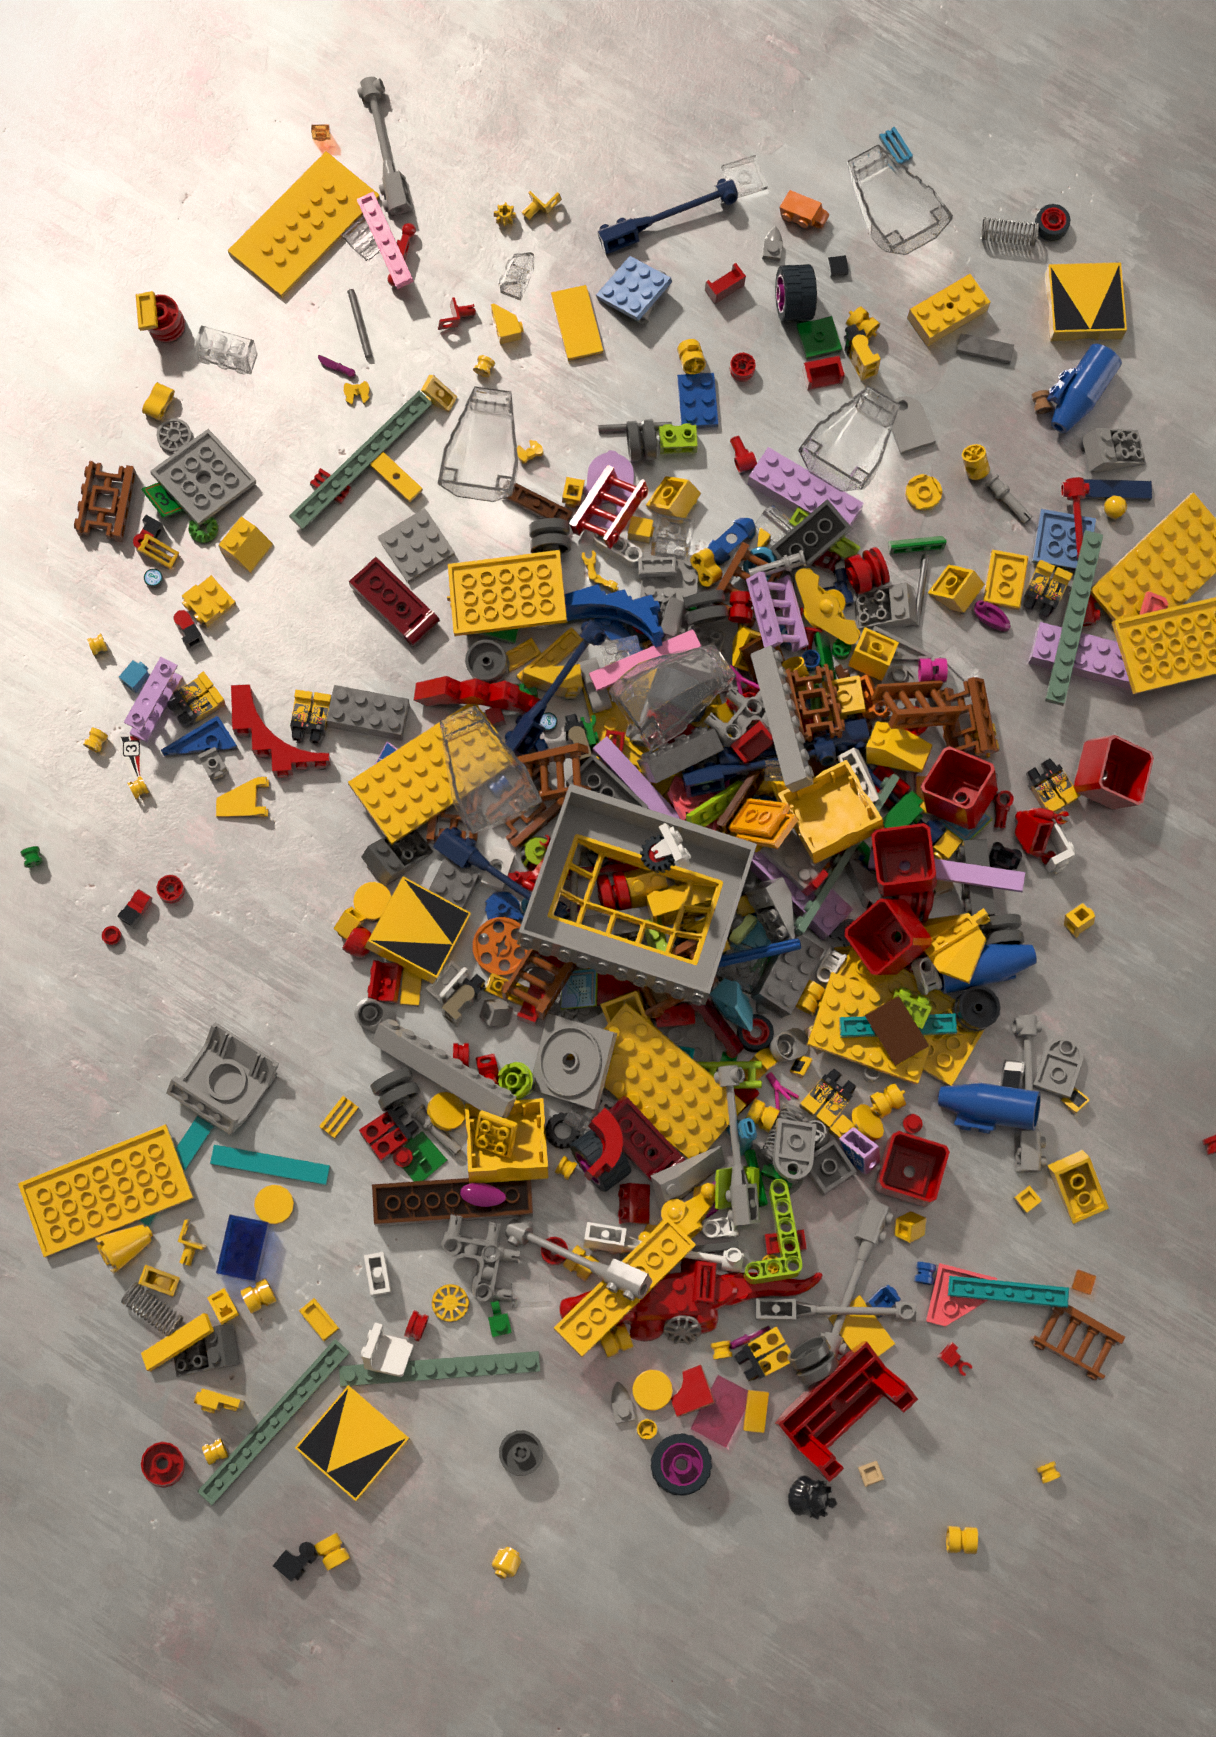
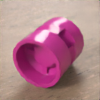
M919 658V682L931 680L947 682L948 667L946 658H935L934 661H931L930 658ZM933 667H936V674H933Z

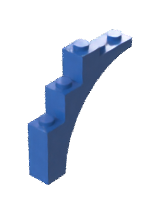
M599 584L564 594L567 621L582 618L618 620L642 631L651 640L655 648L663 646L661 638L664 637L662 627H658V612H661L659 602L654 601L652 594L634 600L631 596L627 595L625 589L606 595L605 591H601Z

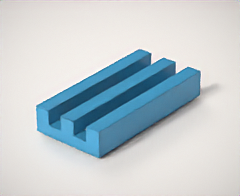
M895 127L891 128L890 131H885L884 134H879L880 141L896 166L912 159L911 151ZM887 137L889 138L890 142L892 143L894 149L897 151V153H898L899 156L901 157L900 160H899V158L897 157V155L895 154V152H894V150L892 149V147L890 146V144L888 143V141H887V139H886Z

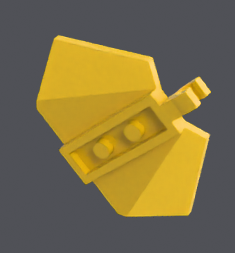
M983 908L973 916L965 913L930 918L927 922L921 920L922 925L932 937L931 946L924 952L939 973L970 984L986 943V938L978 925H984L991 921L988 913Z

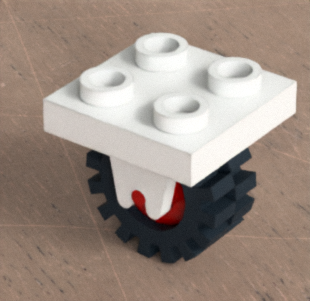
M667 823L659 826L663 837L661 835H657V837L651 836V840H645L646 844L641 846L643 851H640V855H642L641 860L647 868L656 873H665V870L670 871V867L676 865L675 861L684 869L691 865L688 860L691 856L687 848H684L680 843L683 841L680 833Z

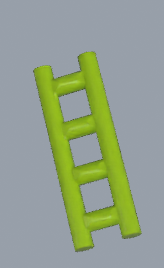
M762 1061L697 1062L704 1069H709V1073L713 1076L717 1072L718 1067L738 1065L742 1069H748V1081H743L739 1083V1086H734V1088H762V1080L756 1081V1069H762Z

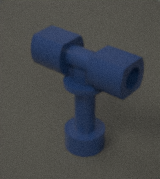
M846 568L836 569L834 571L836 582H833V586L823 589L825 591L832 589L840 591L846 600L845 608L851 607L854 604L851 590H848L847 587L848 577Z

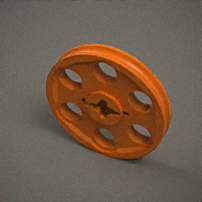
M497 917L486 921L478 928L474 935L472 947L476 961L484 970L496 975H507L515 972L522 959L514 956L515 949L519 948L520 945L517 944V940L512 938L511 932L515 928L520 929L521 924L506 917ZM498 921L504 924V930L500 933L495 932L493 929L494 923ZM483 933L489 936V942L485 945L480 944L478 941L479 935ZM506 935L505 945L507 949H503L497 957L499 947L496 944L497 942L501 943ZM486 952L492 956V961L488 964L483 963L481 960L482 954ZM501 960L509 961L510 968L507 971L499 968Z

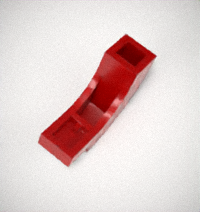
M606 1108L588 1125L600 1138L603 1145L601 1157L584 1174L589 1181L593 1177L597 1179L605 1170L609 1173L619 1160L622 1152L623 1136L620 1126Z

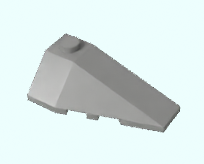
M720 1145L651 1175L659 1210H662L663 1205L671 1199L683 1200L695 1187L702 1184L725 1164Z

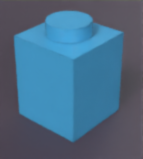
M132 660L119 675L121 683L134 693H137L150 676L147 671L148 667L142 662L137 663Z

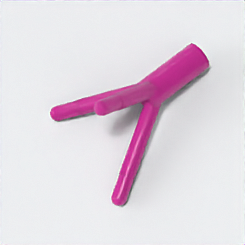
M732 665L726 669L737 681L738 692L743 695L741 682L760 690L758 684L743 678Z
M772 1072L766 1075V1078L775 1089L776 1109L780 1110L779 1091L788 1101L791 1100L790 1096L796 1099L799 1098L797 1094L781 1086Z

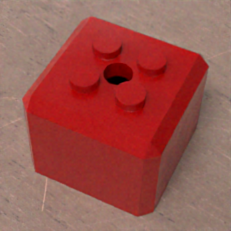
M1117 735L1090 739L1084 742L1073 786L1075 792L1111 809L1138 806L1144 802L1154 761L1151 751Z
M951 746L944 748L921 784L926 812L968 830L976 828L998 791L994 765ZM960 796H965L967 798L963 802H958L956 800Z
M922 823L875 829L871 837L878 892L886 897L933 891L937 886L930 827ZM902 862H908L910 868L903 871L899 868V865Z
M880 898L845 928V937L873 975H897L930 947L932 943V937L908 903L902 899ZM896 932L901 933L902 938L900 942L895 940Z
M902 1131L893 1133L886 1144L874 1186L878 1193L922 1207L932 1204L937 1199L950 1151L947 1145ZM905 1167H912L915 1174L913 1177H907L904 1174Z

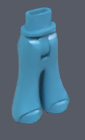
M750 1118L737 1119L741 1156L745 1155L746 1150L752 1148L753 1140L757 1138L755 1123ZM729 1124L726 1128V1131L731 1136Z

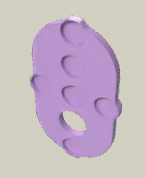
M613 450L597 456L588 468L587 485L584 487V495L588 496L607 465L614 467L618 479L633 485L634 471L628 459ZM615 485L608 492L626 501L632 495V492ZM604 500V501H602V503L600 504V506H599L598 508H601V506H602L603 504H605V503H611V502H608V501ZM613 504L616 507L614 515L618 516L623 507ZM597 515L592 516L589 521L593 525L604 527L608 530L614 523Z

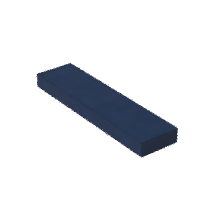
M1084 479V483H1089L1090 488L1089 494H1085L1086 497L1084 499L1107 500L1111 496H1120L1125 500L1151 501L1152 481Z

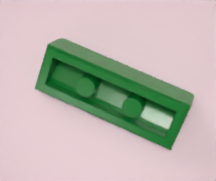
M943 536L888 541V549L890 555L941 550L945 548L947 541Z
M817 632L814 641L816 651L820 655L819 666L822 668L824 664H828V668L833 671V677L836 680L829 638L827 635Z

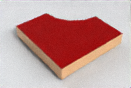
M702 1365L682 1372V1387L677 1394L671 1397L678 1418L715 1403Z

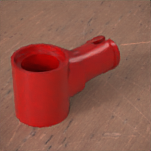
M740 436L732 437L730 443L735 451L734 462L738 472L742 473L755 468L757 461L754 453L745 449Z
M1010 791L997 792L993 798L996 810L994 827L1006 828L1007 813L1010 812V806L1014 801V796ZM1002 794L1007 797L1005 805L999 799Z

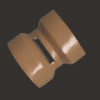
M1040 390L1032 394L1036 414H1046L1053 410L1052 403L1046 400L1050 395L1049 390Z

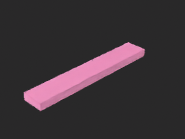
M374 192L358 198L359 206L396 288L400 289L414 282Z
M694 630L662 642L663 646L656 648L652 646L590 672L589 677L596 691L605 689L701 648Z

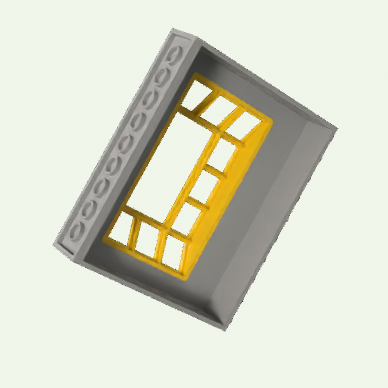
M570 784L519 929L517 944L525 950L533 949L539 951L543 956L552 955L558 957V960L568 963L570 961L576 963L580 968L587 969L589 967L595 969L599 974L613 975L614 978L620 981H632L636 986H647L657 993L665 992L671 994L676 999L684 998L690 1000V1003L694 1005H705L757 844ZM665 823L670 827H674L676 831L678 830L683 839L680 843L684 848H687L691 856L688 859L691 865L684 869L675 861L676 865L671 866L670 871L665 870V873H658L687 883L673 928H668L589 901L604 857L651 871L641 860L642 855H640V851H643L641 848L642 844L645 845V840L647 839L651 840V836L657 837V835H661L663 837L659 826ZM578 843L598 854L593 873L572 863ZM569 869L589 879L590 882L584 899L563 889ZM693 885L716 888L710 907L687 904ZM560 895L580 905L581 908L576 923L554 915ZM587 909L610 916L606 932L582 925ZM685 911L707 914L702 933L679 931ZM617 918L640 925L635 942L611 934ZM646 928L670 935L666 951L641 944ZM677 937L699 940L693 960L671 954Z

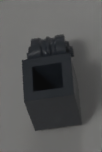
M303 1542L300 1544L299 1556H295L286 1549L274 1563L273 1567L291 1582L295 1579L298 1581L306 1572L303 1569L306 1564H312L319 1556L315 1551L313 1543Z

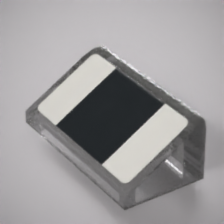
M1004 1060L1000 1086L1021 1089L1025 1062Z

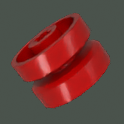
M623 870L613 872V885H611L606 874L597 877V893L600 906L616 910L615 903H617L619 911L632 909Z

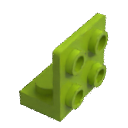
M900 986V988L895 987L893 998L897 995L900 996L917 1026L923 1029L932 1009L929 998L921 994L915 996L911 994V990Z
M743 1166L748 1184L757 1183L759 1203V1168ZM732 1167L716 1170L715 1209L720 1210L732 1207L731 1202H728L726 1199V1192L730 1190Z

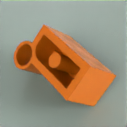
M789 190L779 207L781 217L784 220L795 222L803 228H807L810 225L821 229L829 218V213L822 208L821 202Z
M867 674L861 676L860 682L866 712L862 713L863 716L869 720L877 716L883 719L887 718L891 714V710L886 702L882 700L873 701L871 699L876 689L873 680ZM882 706H886L885 711L883 713H879L880 708Z

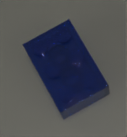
M229 1214L216 1274L254 1283L258 1282L271 1224L265 1221Z

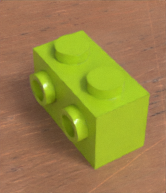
M685 423L681 426H673L672 424L660 426V454L697 453L696 425Z

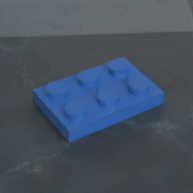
M714 373L677 375L681 425L689 423L696 425V428L718 427Z

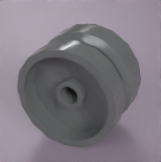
M653 419L642 420L641 432L639 431L637 421H626L630 462L641 460V449H643L646 460L657 459V437Z
M544 518L530 523L531 553L560 550V555L568 553L571 550V541L568 537L570 534L569 522L560 518Z
M724 590L703 591L683 598L685 608L694 610L687 614L689 625L704 624L729 617L727 606L718 605L726 600Z
M484 639L477 641L470 646L466 653L465 664L473 678L492 684L503 681L509 673L510 662L508 655L500 644L493 640Z
M1019 914L990 916V922L984 925L979 924L982 933L986 934L984 935L986 938L985 945L1023 944L1025 942L1023 932L1016 930L1022 925Z
M409 1067L394 1070L370 1085L373 1094L381 1096L378 1104L382 1111L396 1108L420 1094L421 1091L417 1083L409 1082L413 1077Z
M825 1336L814 1337L803 1342L793 1349L787 1357L793 1369H797L796 1375L802 1384L807 1385L820 1381L839 1366L840 1362L835 1353L830 1351L831 1346Z
M516 1430L502 1440L499 1447V1458L502 1466L509 1473L517 1476H526L533 1473L540 1466L543 1459V1447L540 1440L533 1433L525 1430ZM523 1449L525 1456H518V1450Z

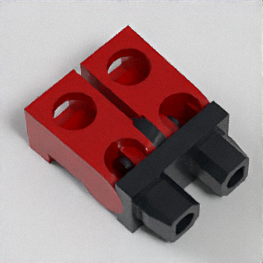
M403 1105L394 1110L390 1108L387 1112L359 1129V1133L369 1147L371 1146V1150L381 1163L393 1154L395 1150L413 1139L412 1136L419 1130L414 1120L406 1125L401 1121L409 1115Z

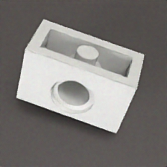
M493 846L492 851L488 850L486 859L492 866H501V872L508 876L515 860V853ZM481 870L479 875L481 886L504 892L506 884L489 872Z
M379 1252L364 1255L370 1295L374 1297L392 1293L385 1253Z

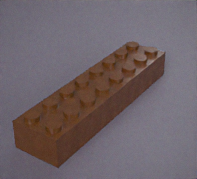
M469 1178L372 1184L374 1225L377 1227L450 1222L451 1214L462 1216V1221L533 1216L531 1180L485 1183L499 1189L506 1196L505 1201L501 1204L489 1207L476 1206L462 1199L460 1191L463 1186L469 1184Z

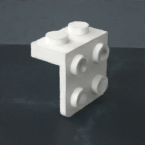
M1057 822L1054 823L1049 838L1056 848L1058 855L1052 857L1045 868L1048 874L1052 872L1057 874L1063 871L1075 855L1073 844L1067 841L1063 827L1058 825Z
M450 960L441 970L433 984L430 983L425 989L441 1004H444L463 985V981L468 978V969L466 967L461 969Z
M375 1323L373 1329H370L368 1332V1343L361 1351L364 1369L402 1377L414 1344L410 1340L384 1335L383 1324Z

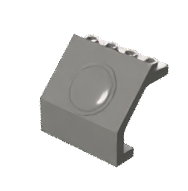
M215 1022L211 1025L206 1042L180 1078L174 1076L171 1079L166 1094L231 1135L247 1120L278 1074L276 1071L279 1063Z

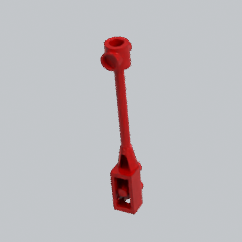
M1081 477L1069 478L1061 484L1062 497H1067V500L1073 501L1077 559L1083 539L1080 500L1086 497L1085 494H1089L1090 490L1089 483H1084V478ZM1091 594L1082 627L1094 626L1096 621L1100 620V610L1095 609V602L1097 601Z

